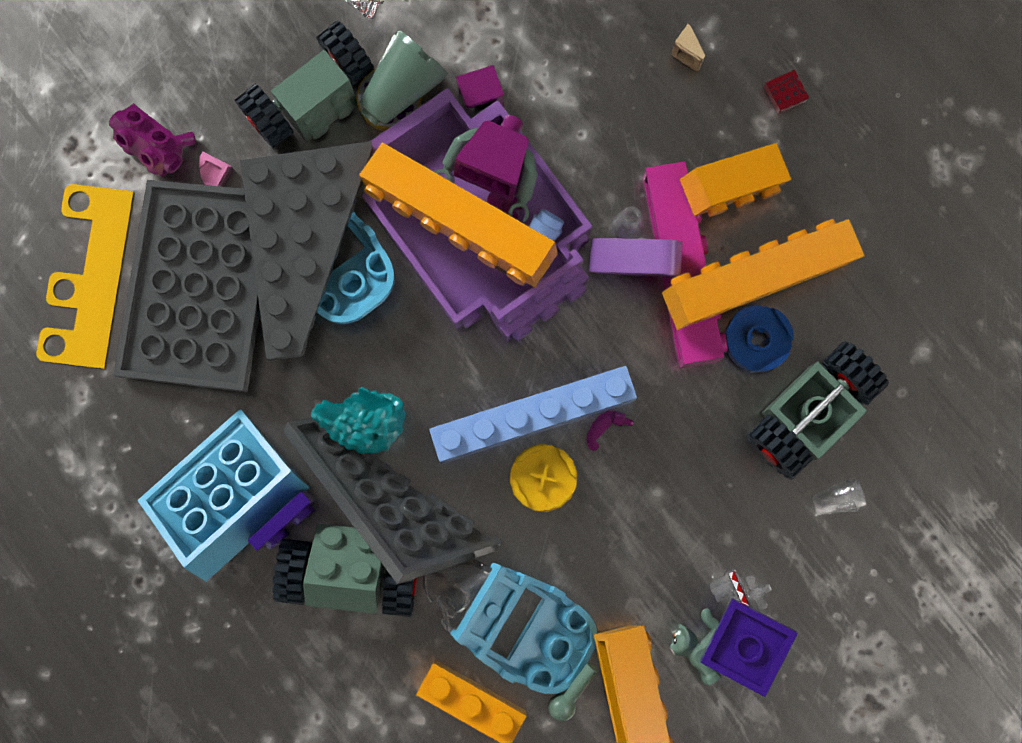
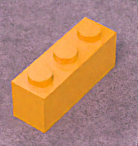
M777 143L696 167L680 178L694 216L707 212L709 217L727 211V205L733 203L736 208H740L754 202L755 196L761 195L762 199H767L781 192L780 186L792 180Z
M436 659L416 693L418 697L500 743H512L527 716L525 709Z

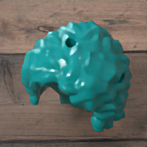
M360 387L358 393L353 392L351 397L346 398L342 403H332L325 399L322 400L321 404L317 403L311 411V418L319 423L320 428L326 429L330 439L338 441L346 449H355L360 454H371L389 450L397 437L403 432L406 412L403 410V401L392 393L383 392L380 394L377 390L370 391Z

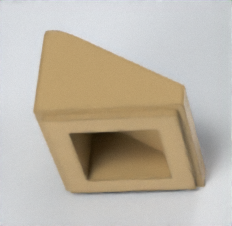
M687 24L676 39L671 54L698 72L705 54L692 27Z

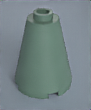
M398 30L393 34L359 102L364 107L360 113L374 125L379 121L385 125L445 80L448 72L434 58L428 56L417 43Z

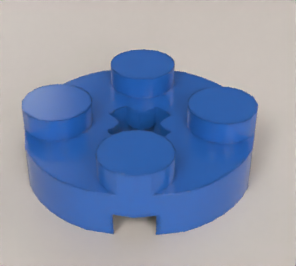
M750 305L741 309L732 317L724 332L727 339V353L736 365L749 373L767 372L781 365L791 352L794 338L793 328L787 317L775 308L771 309L761 305ZM756 330L759 334L764 332L767 335V338L764 340L765 347L752 344V331Z

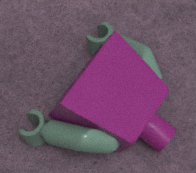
M506 115L501 125L489 120L484 121L479 128H472L455 137L442 161L444 164L443 169H438L434 172L440 176L445 173L447 180L455 183V177L510 201L517 197V203L511 206L509 216H513V209L517 206L525 209L526 215L523 222L529 216L527 201L532 199L537 180V169L534 154L527 149L529 139L519 134L523 127V122L516 116Z

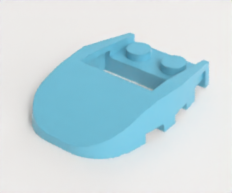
M354 211L347 225L364 248L332 271L325 294L322 296L317 313L323 318L341 325L356 322L377 308L390 295L395 283L393 266L387 253L380 245L375 232Z
M492 563L490 566L492 571L456 630L453 629L450 634L459 644L466 646L479 660L511 683L515 681L527 685L531 690L544 694H556L568 689L588 663L596 647L593 634L597 633V628L591 615L580 605L570 600L565 595L566 593L529 575ZM525 588L542 597L506 658L490 648Z

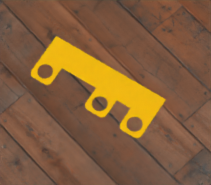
M70 184L65 188L61 207L62 214L66 217L92 220L83 275L54 272L49 277L46 293L47 303L53 306L77 308L74 330L50 327L41 330L36 356L40 361L105 368L134 191ZM77 191L85 192L90 200L89 206L81 212L73 211L68 203L69 197ZM62 279L70 280L75 288L73 296L67 300H59L53 293L54 285ZM59 335L64 339L65 348L60 355L50 356L45 352L44 342L49 336Z

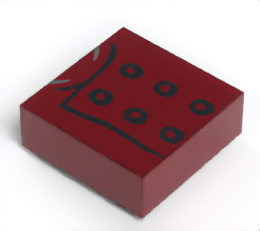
M796 70L772 79L763 86L778 115L807 102L809 99Z

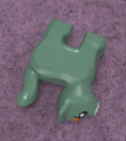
M705 608L701 611V618L704 624L710 628L711 632L698 642L695 633L691 629L679 624V629L673 633L670 650L675 656L687 657L692 666L700 672L703 683L710 686L722 677L719 672L700 663V659L720 621L712 616L709 608Z

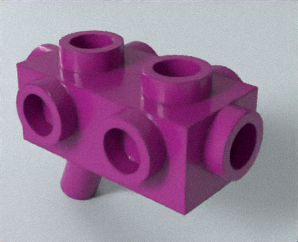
M134 103L122 111L115 112L109 120V126L113 129V139L126 154L135 155L147 167L150 173L160 175L161 177L168 173H174L180 167L183 147L196 144L193 132L173 135L170 130L164 128Z

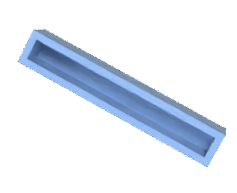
M623 366L430 428L429 431L439 462L444 464L633 403L637 396L627 366Z

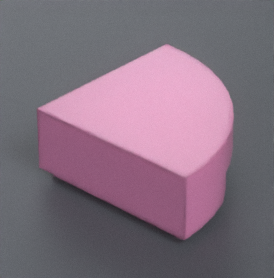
M202 151L199 159V168L204 185L224 187L234 169L229 164Z

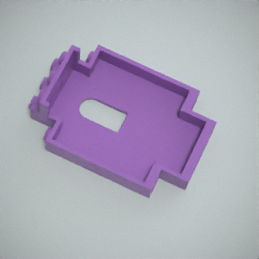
M446 88L372 139L373 154L383 142L434 172L438 169H443L444 164L442 161L455 137L472 128H479L484 121L489 120L501 125L505 116L509 114L497 100L473 118H470L450 90ZM530 142L527 149L534 154L537 180L532 199L527 201L529 216L523 222L526 215L525 209L515 210L519 216L518 221L530 226L533 215L538 214L541 209L555 214L564 221L561 228L563 232L555 240L558 254L535 288L527 283L523 286L512 281L506 273L488 267L477 258L478 254L467 248L466 251H462L449 242V237L443 233L438 232L435 235L429 232L420 224L421 220L411 215L409 218L400 215L392 208L393 204L383 199L379 202L370 197L366 192L363 193L362 197L366 206L456 329L462 325L468 328L475 324L482 317L480 312L484 310L506 342L513 337L518 341L533 330L530 325L540 318L543 322L547 321L559 312L558 305L567 299L573 302L587 291L585 286L588 284L589 277L581 267L583 259L577 250L589 242L590 238L588 236L591 234L592 225ZM445 173L441 175L442 177H444L445 179H447V176H446ZM455 177L454 184L487 202V197L491 192Z

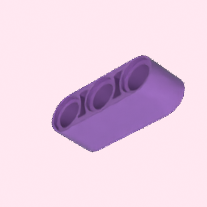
M592 238L589 272L609 275L677 277L681 274L683 242L667 239Z

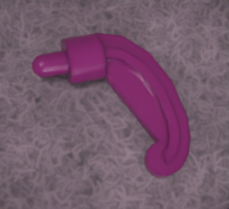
M608 410L600 414L592 423L587 434L589 449L592 451L598 450L599 444L596 440L612 424L621 427L623 424L632 426L634 421L626 418V414L618 411Z

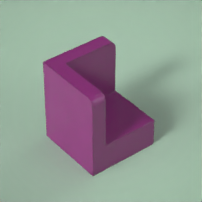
M494 65L456 76L457 89L459 94L462 95L466 108H472L488 102L491 105L497 100L504 107V94Z

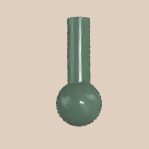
M588 662L564 693L555 694L550 699L548 710L555 720L567 721L573 717L576 711L575 701L599 672L593 664Z

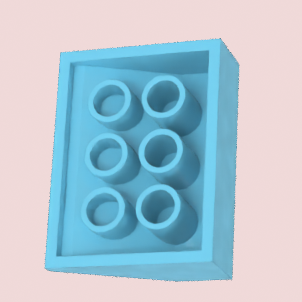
M239 409L147 491L138 502L182 566L207 582L249 543L247 540L298 493L307 491L310 487L251 419Z

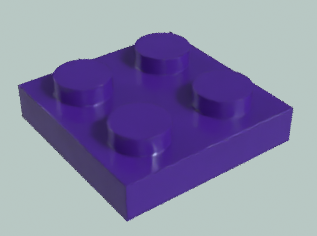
M309 490L301 491L247 541L257 551L265 547L269 550L277 547L282 539H286L290 535L286 529L292 523L296 526L302 524L316 511L312 505L318 500Z
M732 598L700 659V663L766 697L798 633L794 629Z

